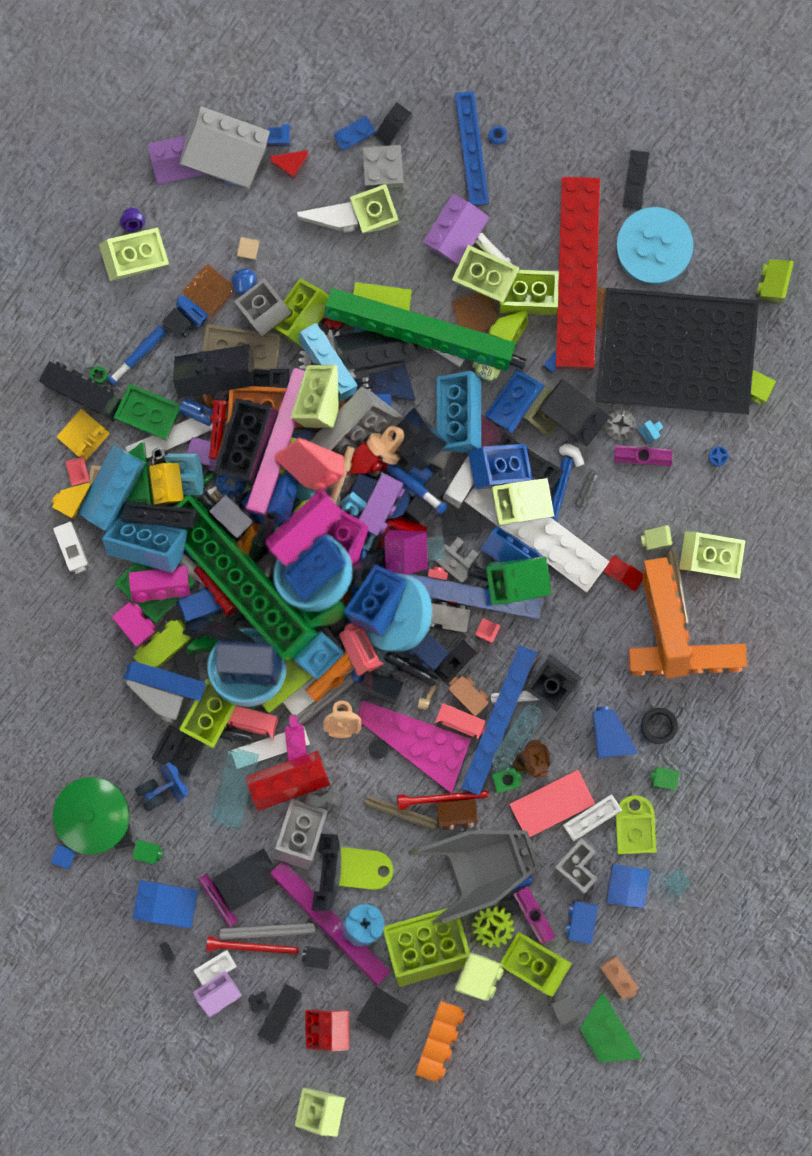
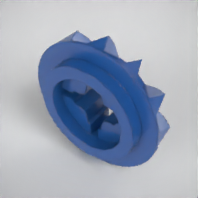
M220 475L217 476L216 487L223 496L227 495L229 497L231 495L237 497L244 492L246 483L237 481L234 483V490H232L230 484H224L228 481V478L221 477Z

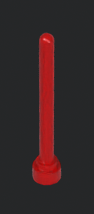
M484 790L479 795L472 792L419 797L399 794L397 795L398 810H405L410 805L487 798L489 792Z
M207 936L206 952H214V950L231 949L285 954L299 953V948L295 946L219 941V939H215L213 936Z

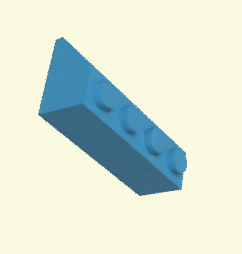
M472 371L437 377V432L448 443L441 451L468 453L481 448V378Z
M113 445L78 512L94 525L103 530H109L120 515L146 462Z
M121 513L102 538L107 555L172 573L182 560L187 530L123 522L121 520Z

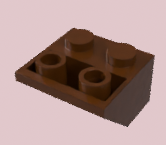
M475 799L437 803L439 827L443 826L444 830L455 829V825L462 824L463 828L475 827L474 823L478 822Z

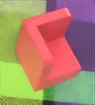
M84 456L66 461L71 486L90 481L89 470Z
M483 618L475 636L492 644L501 625Z

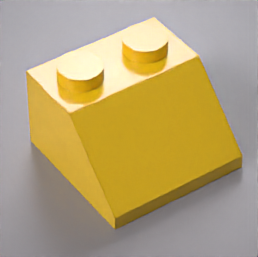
M162 463L149 466L153 505L163 506L181 502L184 497L179 463Z

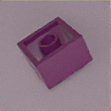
M389 530L385 537L386 570L392 573L408 575L428 569L427 532Z

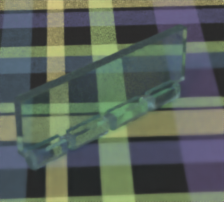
M238 748L236 752L228 751L225 764L232 765V768L224 767L220 781L228 785L227 787L219 785L216 801L222 802V805L214 804L211 815L212 818L218 819L217 823L240 829L250 792L245 776L255 773L259 754Z

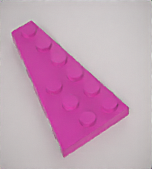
M362 700L357 714L361 718V723L452 793L471 739Z

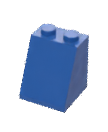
M609 706L596 707V711L592 712L596 758L637 754V749L614 709L609 710Z

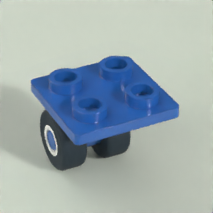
M170 762L160 768V772L167 783L166 785L154 790L158 787V783L155 779H151L135 788L138 797L144 795L147 800L143 804L146 812L152 811L167 802L163 794L158 796L157 794L168 788L171 790L177 803L188 796V789L185 783L179 780V772L175 765H171Z

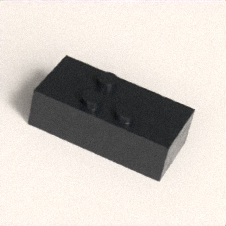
M250 345L175 356L173 383L178 398L253 386L255 362Z
M236 398L214 472L221 477L254 485L279 412L271 406Z

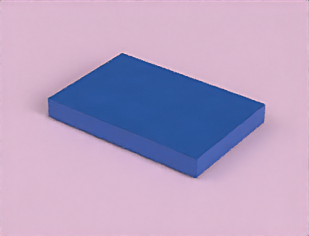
M516 370L484 417L512 433L545 386L534 378Z
M323 534L296 561L286 568L282 574L301 601L306 602L342 569L347 562L330 539Z

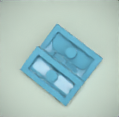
M166 455V463H179L183 495L203 494V472L199 455Z

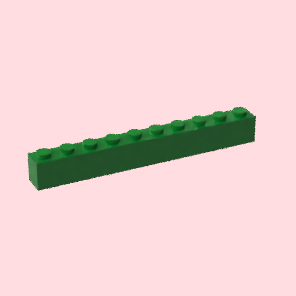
M331 288L323 316L330 320L340 321L350 326H357L367 331L377 332L387 337L397 338L404 342L414 343L424 348L434 349L441 353H447L461 359L471 360L478 364H484L504 371H508L516 344L509 340Z

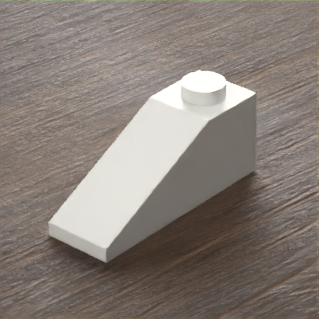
M352 202L297 212L299 220L339 231L352 232L358 227Z

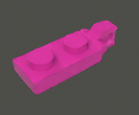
M297 714L289 715L290 725L285 726L288 761L307 754L303 724H298Z

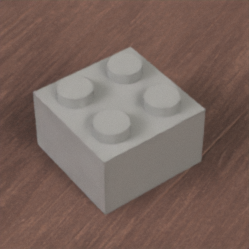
M401 145L364 147L365 190L386 184L387 188L403 187Z
M265 278L234 301L261 336L291 314V311Z

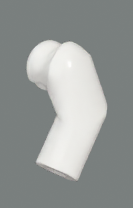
M565 443L559 448L562 456L568 455L573 458L575 467L584 465L579 448L569 443Z

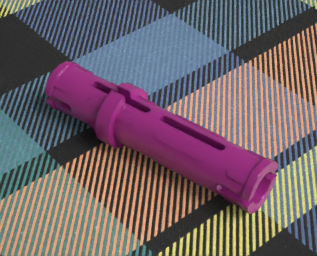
M208 873L199 877L197 880L207 893L205 894L206 897L210 898L228 925V928L237 923L239 920L230 910L218 887L214 885L208 876Z

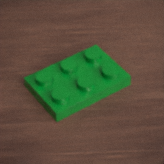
M129 383L114 419L167 441L179 415L181 405Z

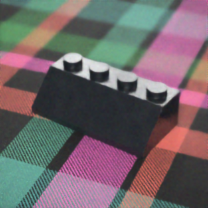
M361 331L333 337L337 355L349 373L412 362L419 358L417 344L387 337L373 331Z

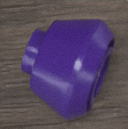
M131 207L123 211L119 224L125 231L137 232L145 225V218L137 208Z

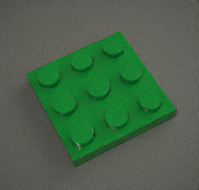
M134 563L115 582V585L132 600L129 573L155 570L156 568ZM189 576V586L191 589L196 582ZM174 597L134 603L156 624L180 598Z

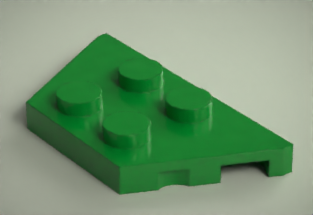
M142 442L131 451H128V453L146 462V465L126 502L153 505L145 442Z
M603 993L600 994L595 1005L579 1028L600 1062L641 1059V1054Z

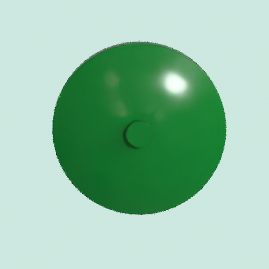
M86 777L73 781L60 792L54 804L53 824L56 833L67 847L78 853L99 854L112 849L122 840L129 826L130 811L124 794L116 785L102 778Z

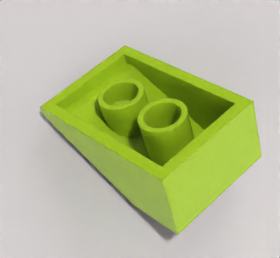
M520 932L516 934L500 962L503 964V968L552 997L572 965L571 962Z

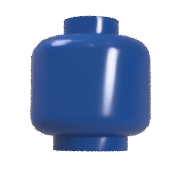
M250 268L236 270L235 274L231 277L233 291L241 294V296L257 284L256 274L250 271Z

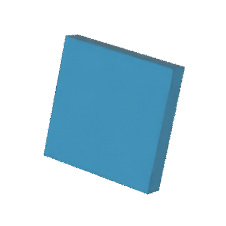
M320 632L293 659L318 680L345 653L325 634Z

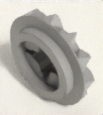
M616 410L609 415L610 418L606 422V431L613 439L626 440L634 434L636 420L631 413L625 410ZM623 417V423L629 427H623L619 433V427L613 423H619Z

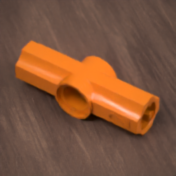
M346 650L344 651L345 654L318 680L315 679L305 689L307 694L316 702L331 688L340 686L344 681L343 676L353 667Z

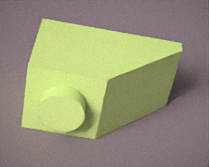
M669 525L645 530L643 532L644 535L641 536L642 547H646V551L667 548L672 545Z

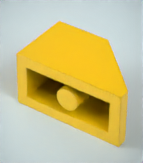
M84 483L61 490L60 493H56L53 497L52 507L75 519L92 485Z

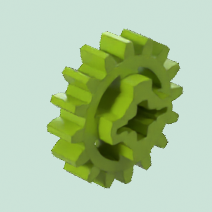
M495 905L494 909H491L489 906L486 911L480 909L481 915H475L477 921H473L472 926L477 928L473 929V933H478L476 940L482 939L483 946L487 942L489 943V948H492L493 944H496L497 948H499L500 942L507 944L506 938H512L510 932H514L515 927L510 925L514 924V920H509L511 913L505 914V908H502L500 911L498 910V905ZM487 917V922L481 925V921ZM491 922L494 926H497L496 931L493 927H490ZM506 928V932L500 937V931Z

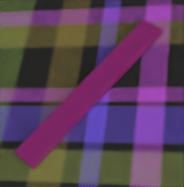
M282 861L269 874L375 986L390 973L385 965L366 946H355L344 937L342 921L331 909L329 912L312 911L313 890L286 862Z

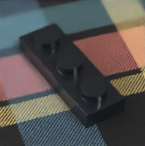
M630 151L622 207L642 208L650 152Z

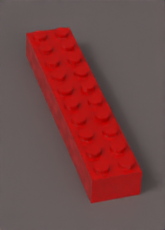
M562 177L556 369L594 370L600 178Z

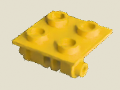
M81 408L57 435V438L77 456H84L86 461L110 433Z

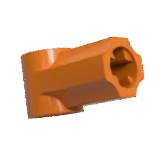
M252 523L245 535L237 542L248 556L252 547V539L257 535L261 525L259 523Z

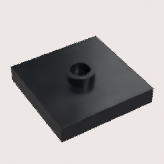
M441 498V503L444 502L447 505L446 510L442 513L444 536L482 533L481 514L464 501L457 508Z
M376 986L356 1020L390 1040L409 1005Z

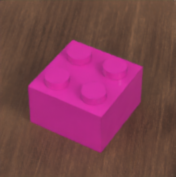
M129 602L115 613L112 618L135 646L139 648L157 633L155 631L157 627L151 619L143 617L144 612L136 603L133 605Z

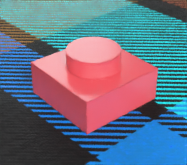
M434 567L433 570L429 569L428 578L447 581L448 573L445 572L444 568Z

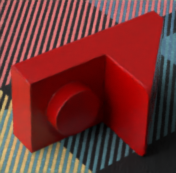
M615 556L611 557L608 565L603 570V573L634 592L643 580V573Z

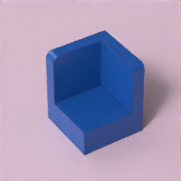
M282 124V127L267 128L270 131L267 146L290 147V124Z

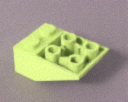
M547 478L499 485L491 488L497 526L554 516Z

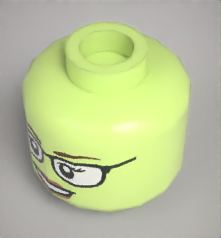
M476 362L472 366L475 368V374L487 381H492L494 378L497 379L501 371Z

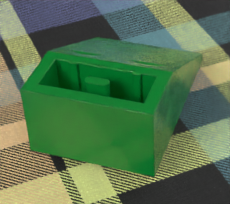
M547 556L492 562L486 567L492 605L513 603L552 594Z

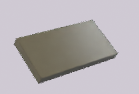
M206 324L202 351L249 344L255 362L254 370L277 369L282 334L267 332L261 336L258 331Z

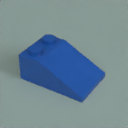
M526 444L488 446L468 452L475 490L490 489L494 486L533 480Z
M375 565L344 613L352 623L382 637L393 620L407 580Z
M140 880L132 919L191 928L198 890Z

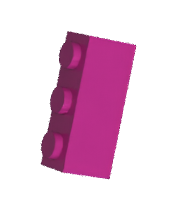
M187 566L176 567L172 573L160 569L129 573L133 603L190 596Z

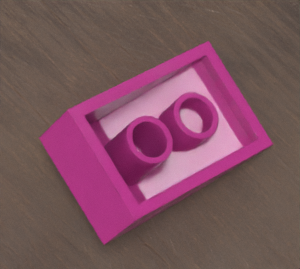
M342 511L340 514L341 518L336 523H331L324 534L332 537L345 548L349 554L351 564L354 565L359 561L369 525Z

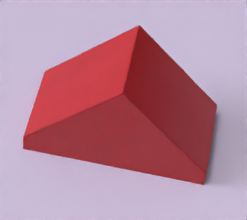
M308 150L270 156L272 165L293 179L309 158Z

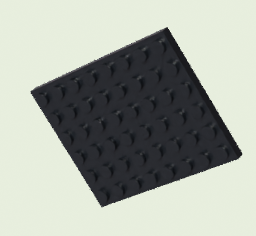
M606 287L596 402L749 415L759 300Z

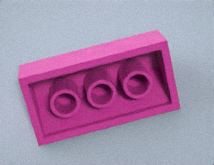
M321 488L290 517L289 521L283 523L265 541L269 549L285 566L288 563L292 564L299 557L298 554L303 549L307 550L317 536H322L331 523L334 524L341 518L342 510Z

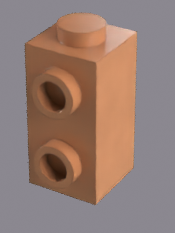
M456 676L448 683L451 686L448 690L474 716L489 704L487 701L489 697L482 690L478 692L473 687L475 683L468 676L466 678L463 676L458 678Z
M616 956L600 966L622 999L627 998L629 1000L637 994L638 986Z

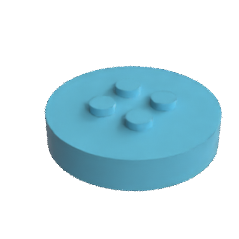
M660 207L645 208L632 214L622 225L616 241V254L622 269L634 280L647 285H661L676 279L686 269L693 253V238L686 222L675 212Z
M328 535L326 536L347 564L306 602L301 601L282 574L291 564L288 563L285 566L279 558L276 561L274 569L276 588L288 603L299 610L315 612L332 606L344 595L350 584L352 564L349 554L342 545ZM317 536L312 542H316L320 537ZM303 549L298 555H302L306 550Z
M394 573L405 578L407 581L393 620L382 637L366 629L365 632L370 642L377 648L400 652L415 647L425 637L431 623L432 604L426 588L419 580L409 575Z
M238 629L257 643L269 644L257 629ZM216 643L209 656L208 675L213 687L224 700L237 706L250 707L260 705L276 695L284 683L287 663L277 653L283 666L277 686L223 683L217 672Z

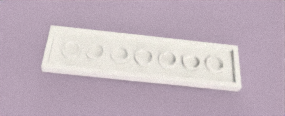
M474 486L464 502L497 525L491 488L475 490ZM551 517L499 526L543 556H547L548 565L585 592H588L609 563L607 559Z

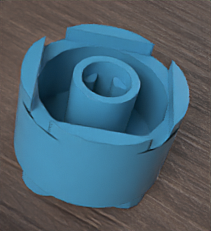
M366 904L354 907L346 914L342 921L344 937L353 945L359 947L368 946L381 936L384 929V920L379 909ZM361 922H363V924L366 925L365 929L363 926H360Z

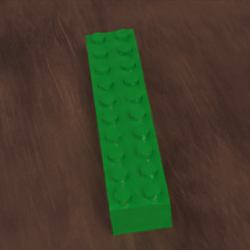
M187 495L176 507L197 509L198 516L194 530L180 528L187 530L185 549L268 643L274 645L276 652L283 659L291 661L318 633L308 625L295 607L279 594L276 586L208 512L204 505L197 500V497Z

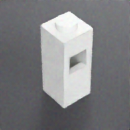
M469 456L464 461L442 498L457 508L461 506L474 485Z
M68 522L53 528L69 571H75V574L86 571L85 567L90 565L74 524Z

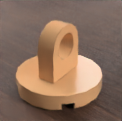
M391 426L383 435L372 433L367 440V445L375 456H382L384 462L396 464L402 458L397 448L404 439L403 430ZM394 432H395V433H396V438H395V440L393 441L392 436H393V434H394Z
M338 701L334 704L332 713L323 720V728L332 737L349 738L351 734H358L362 729L361 718L357 714L352 713V707L348 702ZM343 708L346 711H338L337 709Z

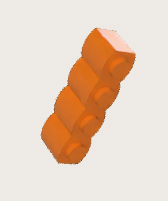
M440 1001L415 1075L434 1082H438V1079H443L446 1068H443L445 1060L449 1061L452 1053V1050L449 1049L451 1042L455 1043L458 1036V1031H456L457 1024H462L465 1015L462 1012V1007Z

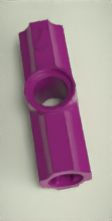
M615 445L614 462L672 466L673 450L648 448L645 446L629 447ZM641 451L646 452L648 460H640L638 453Z
M526 886L515 892L513 895L540 944L543 945L554 939L556 936L529 887ZM533 910H537L540 913V917L536 921H532L529 918V914Z

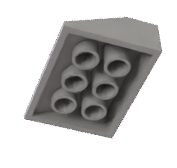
M200 106L192 110L179 165L245 188H250L265 151L270 131Z
M361 387L341 407L337 413L333 428H323L310 443L344 457L348 446L355 448L356 451L362 443H367L372 433L383 435L389 427H396L404 417L374 393Z

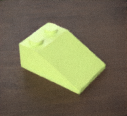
M158 228L107 239L99 244L110 281L130 277L169 264Z
M468 245L452 280L472 291L504 303L519 267Z
M307 365L291 419L305 428H333L338 413L337 366Z
M685 531L679 569L740 578L745 540Z
M470 953L455 990L489 1001V998H493L496 992L495 984L497 980H500L504 973L502 969L503 964L485 956Z

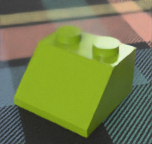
M769 259L767 264H763L761 275H764L763 282H759L757 287L758 299L781 304L784 301L794 261Z

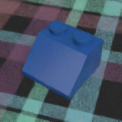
M612 864L606 902L644 908L650 870Z

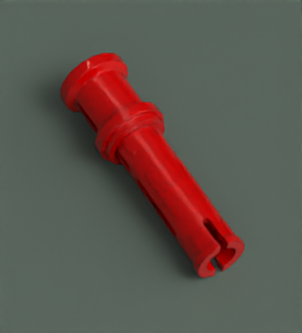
M213 400V413L210 417L212 432L208 458L217 460L222 446L223 427L227 422L225 417L226 407L229 406V402Z
M199 566L195 567L194 573L197 574L212 593L214 602L219 604L225 611V616L235 613L238 610L237 606L201 566L200 568Z

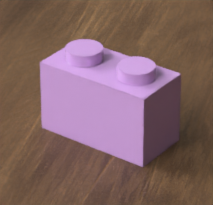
M226 971L193 992L198 1003L209 1017L220 1012L221 1009L242 996L237 985Z

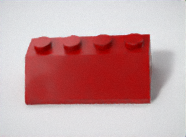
M318 750L245 776L258 811L331 785Z

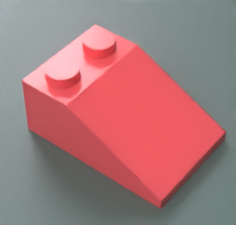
M301 438L296 439L274 455V459L301 484L316 492L321 488L323 490L345 476L344 457Z

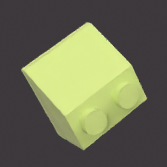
M386 184L350 197L362 233L384 230L400 224Z
M302 1088L295 1126L320 1135L337 1136L345 1098L331 1093Z

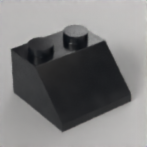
M551 655L542 665L526 690L558 712L582 677Z

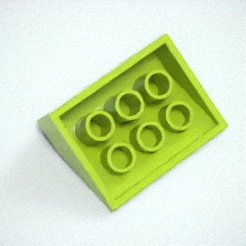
M445 908L384 926L383 932L399 987L465 968L470 951L460 917L433 925L432 921L447 909Z

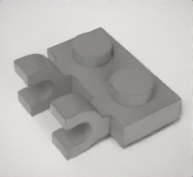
M458 537L450 547L444 544L433 559L463 583L468 577L467 572L471 563L479 554L472 550L465 559L459 556L456 551L462 546L464 541Z

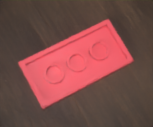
M576 770L509 805L522 831H527L529 837L595 805V802L579 770Z

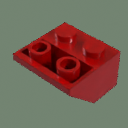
M305 1010L306 1049L324 1051L349 1050V1010Z

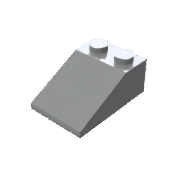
M127 680L126 684L157 714L161 715L162 720L172 723L174 720H179L185 698Z
M291 799L272 858L309 870L328 811Z

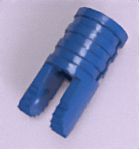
M182 295L177 298L176 308L197 328H200L209 315Z
M185 397L180 406L179 413L210 426L212 422L206 416L211 417L213 409Z

